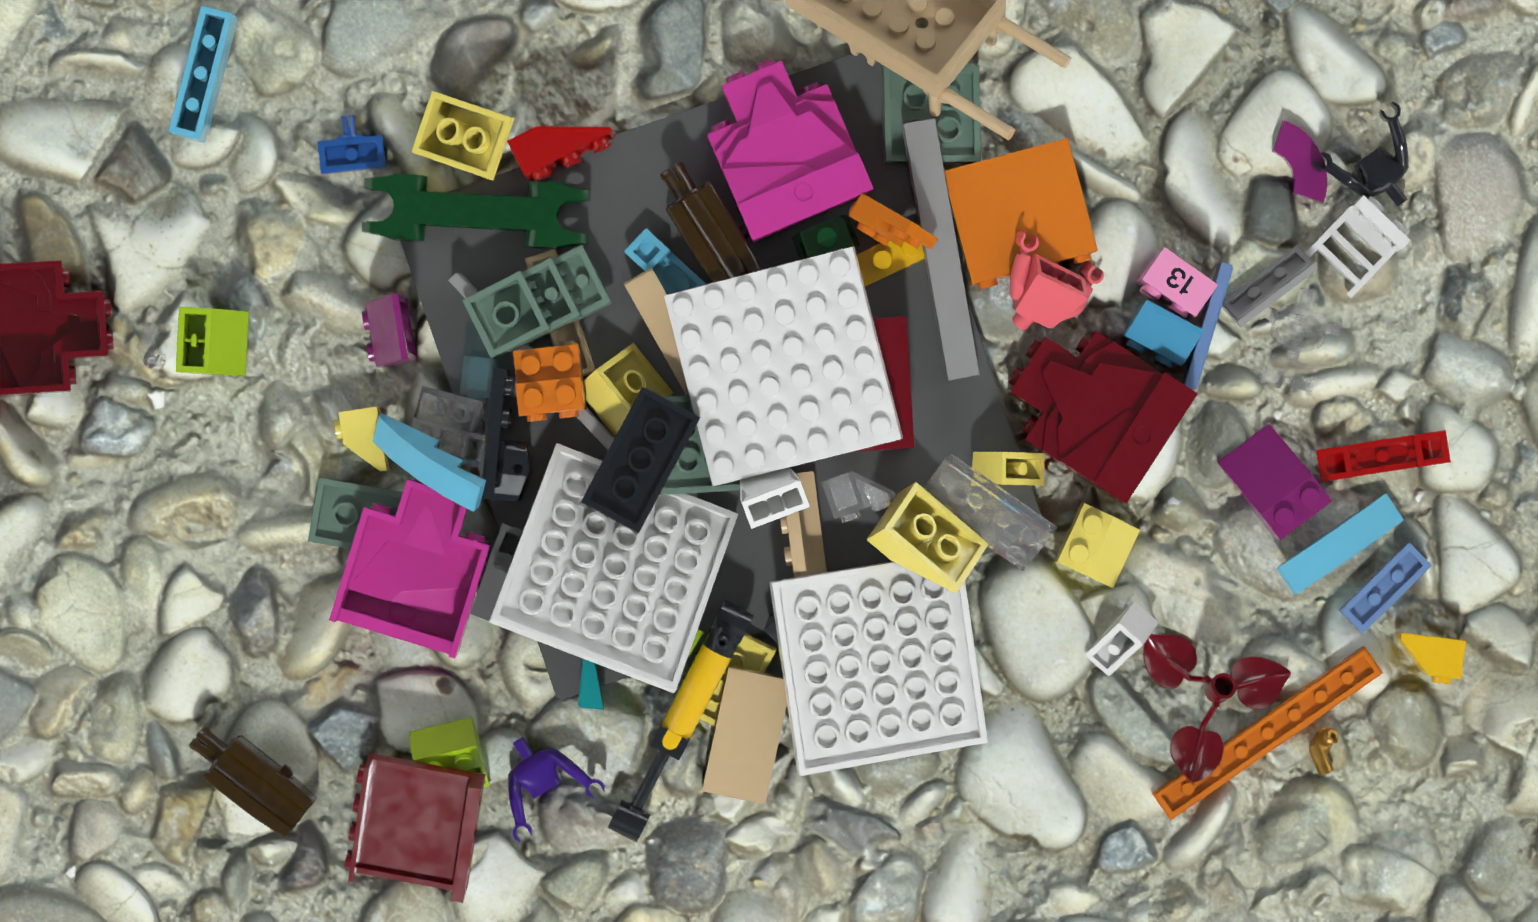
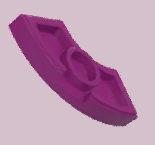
M1282 121L1272 152L1283 158L1291 169L1293 177L1292 193L1324 203L1327 192V172H1317L1311 166V161L1314 160L1319 167H1326L1321 152L1304 131L1287 121Z

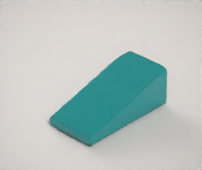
M583 659L578 706L579 708L603 710L604 703L596 663Z

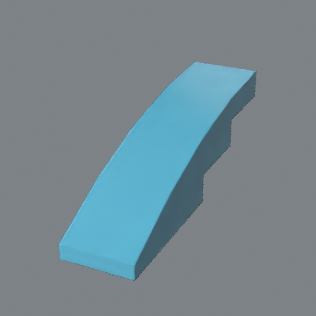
M382 413L379 415L373 442L390 459L442 496L473 512L479 507L486 480L461 469L463 460L438 449V439Z
M1385 493L1359 512L1349 516L1329 532L1319 536L1276 569L1292 593L1296 595L1379 539L1404 519Z

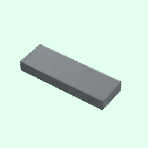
M1296 245L1225 299L1222 308L1240 327H1243L1318 270L1315 262Z

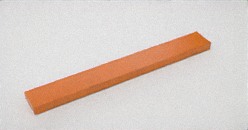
M1362 646L1224 742L1222 759L1217 768L1208 777L1193 783L1188 781L1181 772L1151 794L1167 817L1173 820L1376 679L1383 672L1366 647Z

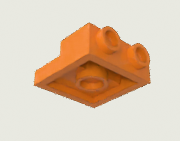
M863 193L849 210V216L859 222L856 228L885 246L888 245L889 241L901 247L903 242H906L916 249L922 244L932 250L938 238L917 224Z
M579 344L513 351L519 416H526L527 422L547 420L546 413L559 412V418L579 416V410L586 409Z

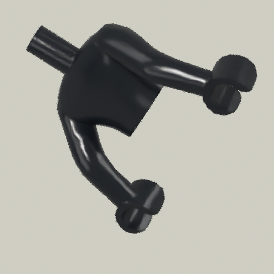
M1390 102L1391 107L1395 110L1394 117H1388L1382 109L1379 111V116L1388 123L1395 156L1388 153L1382 146L1378 147L1354 165L1360 180L1333 163L1331 155L1326 152H1322L1323 157L1327 160L1325 168L1319 167L1314 160L1311 161V166L1317 172H1328L1360 196L1364 195L1366 198L1370 196L1375 197L1386 191L1398 207L1407 200L1396 183L1408 171L1409 158L1406 138L1398 119L1401 108L1397 103Z

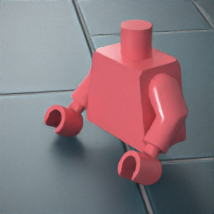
M1019 231L1015 237V242L1021 249L1020 253L1016 254L1014 258L1009 294L1013 299V306L1016 314L1012 317L1013 323L1021 330H1027L1033 322L1047 328H1054L1061 321L1080 315L1093 291L1092 284H1098L1103 280V271L1097 267L1094 269V264L1087 261L1081 265L1080 275L1036 253L1030 257L1029 253L1038 247L1039 240L1036 235L1032 234L1030 242L1024 245L1026 232Z

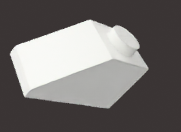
M1134 601L1114 620L1087 651L1085 656L1107 676H1110L1146 642L1159 622Z

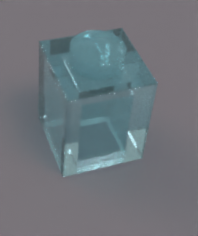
M473 356L463 357L460 395L467 396V402L486 404V400L490 398L493 367L498 368L499 360Z

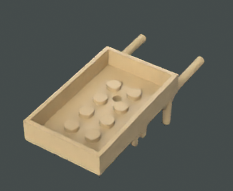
M785 0L788 7L847 42L853 55L857 56L859 53H862L867 58L869 65L873 66L877 61L921 88L928 96L929 113L931 116L937 117L940 115L941 103L950 104L1007 140H1010L1015 132L1013 127L948 88L981 45L985 42L987 46L992 47L997 43V33H1007L1064 69L1072 59L1059 49L1005 17L1006 0Z

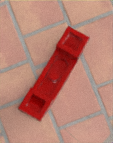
M1446 430L1316 450L1321 482L1451 462Z

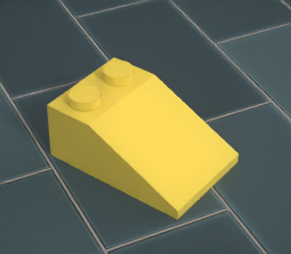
M432 91L411 153L493 181L514 118Z
M917 482L896 495L867 538L868 542L891 561L954 593L959 591L989 545Z

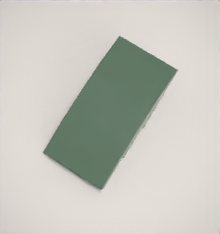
M583 245L554 259L549 258L524 272L518 271L462 300L491 359L551 334L612 304Z

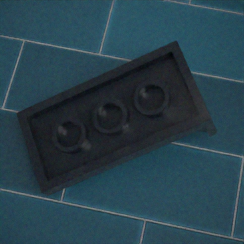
M493 367L482 475V479L486 480L481 499L520 501L531 471L527 442L504 440L505 429H511L512 410L507 409L508 396L514 397L515 377L510 376V370L505 368ZM517 464H520L523 469L520 474L514 471Z
M642 386L579 505L586 506L638 535L701 417Z

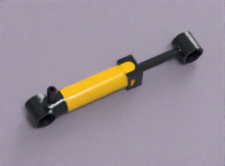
M726 600L724 601L650 746L658 750L632 802L621 800L607 828L634 842L638 841L651 815L643 809L669 757L680 760L729 662L753 619V614Z

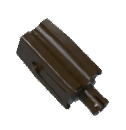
M682 161L672 166L679 181L676 180L669 168L660 174L661 179L665 181L676 201L666 207V212L712 283L753 273L761 269L746 240L748 238L747 228L745 225L741 227L737 225L710 181H706L704 185L696 187Z
M203 727L196 734L197 737L193 738L189 744L193 751H196L212 763L209 769L210 773L203 775L204 780L250 816L283 838L291 833L318 798L293 776L290 766L287 764L281 766L243 735L232 738L227 745L211 733L207 727Z

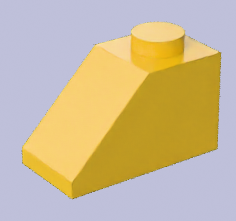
M1396 632L1395 639L1420 671L1425 675L1432 676V682L1451 685L1452 679L1461 680L1466 641Z

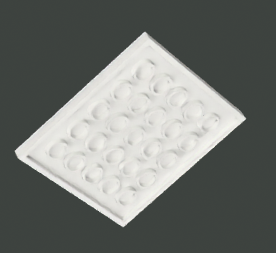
M854 246L664 296L695 415L701 417L697 427L713 486L903 439Z
M556 443L489 623L674 693L679 684L738 514L689 494L659 495L642 529L636 535L630 529L586 506L579 505L602 460Z
M893 561L769 582L797 775H810L988 743L965 582L959 591L954 593Z

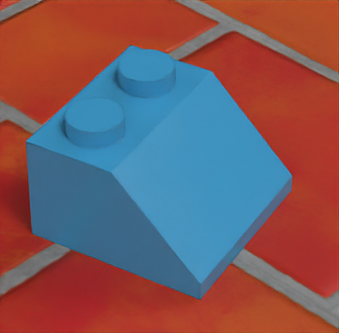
M1146 299L1139 303L1122 337L1128 340L1126 346L1141 354L1146 349L1157 355L1155 358L1156 362L1172 369L1173 365L1180 367L1184 364L1204 330Z

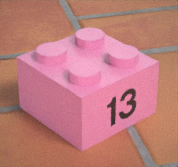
M1165 247L1157 251L1136 281V284L1141 286L1139 292L1153 302L1161 300L1168 305L1166 310L1188 320L1197 316L1218 286L1217 283Z

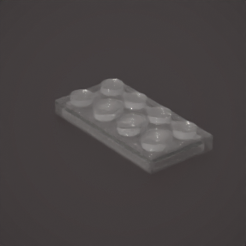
M950 452L923 487L989 544L987 547L1022 571L1025 570L1057 528L1053 523Z

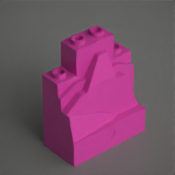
M769 59L756 65L757 71L745 76L742 71L725 79L727 84L722 85V90L736 122L731 125L729 120L720 122L711 127L712 133L707 134L731 195L748 230L752 244H756L760 239L855 200L862 193L866 196L872 195L874 190L828 85L820 86L818 82L812 83L800 89L802 94L797 96L782 60L775 63L773 59Z
M416 478L415 480L407 479L396 516L390 514L392 508L373 503L372 508H363L329 621L348 623L449 654V657L455 659L461 647L491 545L484 543L485 536L467 531L466 537L460 535L467 508L442 496Z

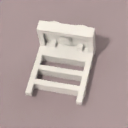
M1363 195L1355 199L1305 252L1311 257L1318 251L1354 285L1346 293L1350 299L1395 252L1402 250L1411 241L1406 236L1407 229L1396 219L1390 221L1382 213L1384 207L1372 196L1367 199ZM1343 222L1380 257L1374 265L1337 231ZM1330 236L1367 271L1361 279L1354 275L1323 245Z

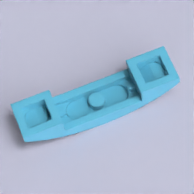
M647 228L624 251L644 271L652 268L668 294L707 285Z

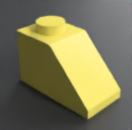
M380 407L338 412L339 419L334 420L337 439H342L343 445L380 472L390 471L388 456L373 442L378 417L381 414Z
M973 452L972 484L1044 486L1045 453Z

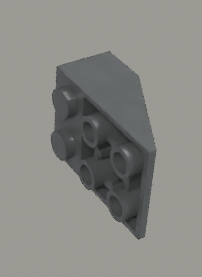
M502 523L470 614L488 621L490 620L523 529Z

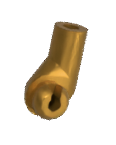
M1323 727L1319 729L1309 746V753L1319 776L1334 771L1328 753L1333 743H1337L1339 736L1333 728Z

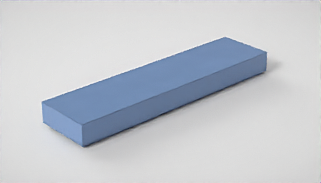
M1223 262L1217 264L1213 281L1218 286L1207 300L1200 320L1199 328L1203 329L1204 332L1190 353L1182 383L1192 390L1198 387L1233 271V265Z

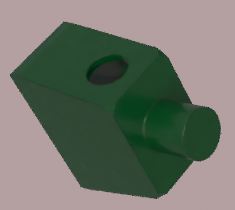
M841 215L802 230L791 238L800 260L853 246L855 248L860 246L848 215Z

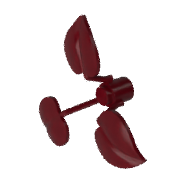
M1150 634L1143 647L1146 670L1151 679L1159 686L1175 689L1182 683L1183 678L1187 681L1206 684L1204 692L1207 699L1212 702V705L1202 720L1199 730L1193 726H1185L1173 735L1170 742V754L1173 762L1186 779L1193 783L1208 777L1217 768L1222 759L1224 746L1221 736L1213 731H1205L1208 722L1220 706V703L1232 697L1237 690L1238 699L1244 706L1254 710L1265 709L1277 700L1291 675L1290 670L1275 661L1261 657H1245L1231 667L1230 675L1219 673L1213 678H1210L1208 675L1204 677L1193 676L1188 673L1196 667L1197 654L1195 648L1188 640L1176 635Z

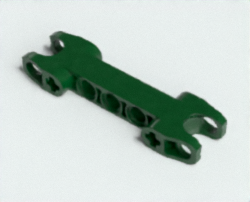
M392 174L383 177L364 178V188L390 194L394 207L391 215L383 221L362 222L363 233L380 235L395 241L424 242L425 226L526 231L525 247L559 249L568 246L588 245L587 234L566 231L560 226L558 216L562 207L570 202L590 201V190L570 187L559 182L529 181L528 197L427 192L428 176Z

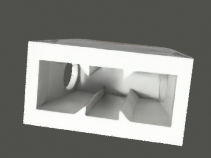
M790 467L740 480V499L751 529L810 507L801 481Z

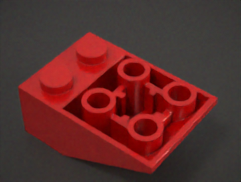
M535 126L507 142L528 181L533 179L535 181H544L554 175L553 169L561 165L569 168L583 160L582 154L593 150L594 154L609 148L612 146L610 140L614 139L615 136L611 127Z

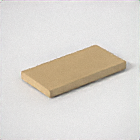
M729 665L704 778L703 792L765 805L787 708L783 676Z

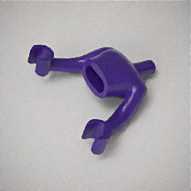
M524 737L513 742L522 759L508 774L509 801L515 821L513 837L516 841L521 842L520 837L517 835V828L521 826L526 827L530 835H532L533 831L531 825L526 822L521 787L534 799L562 782L557 765L584 786L590 798H594L589 790V786L592 783H598L605 792V785L602 780L590 778L578 765L555 748L542 749L533 753Z

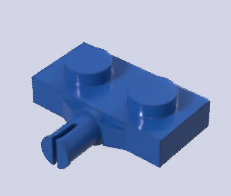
M355 115L341 116L343 136L334 140L318 141L320 171L322 175L387 168L383 135L363 136L356 134Z

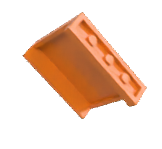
M1068 138L944 171L949 201L970 277V286L978 284L979 290L998 285L997 279L1010 277L1015 255L1019 254L1021 249L1015 242V237L1019 231L1026 232L1024 245L1030 242L1032 234L1036 235L1039 240L1038 247L1029 253L1030 257L1036 253L1060 265L1059 262L1072 259L1073 265L1092 260L1091 254L1098 251Z

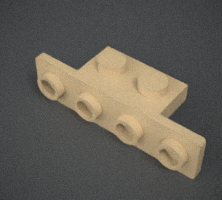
M814 472L795 473L801 481L810 507L780 518L782 534L789 533L790 546L784 547L786 566H793L795 577L825 573L827 570Z

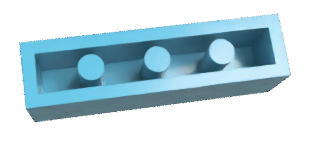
M201 5L168 130L171 134L206 143L238 18L234 14Z

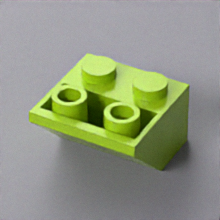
M179 307L175 372L246 376L250 312Z
M472 717L409 732L413 761L486 774L484 788L490 787L479 735Z

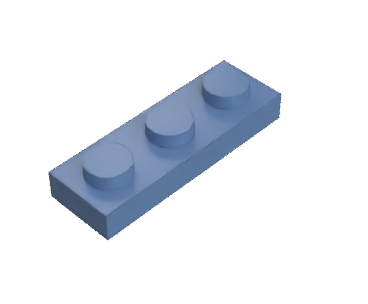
M1407 542L1339 611L1363 634L1432 565L1410 542Z

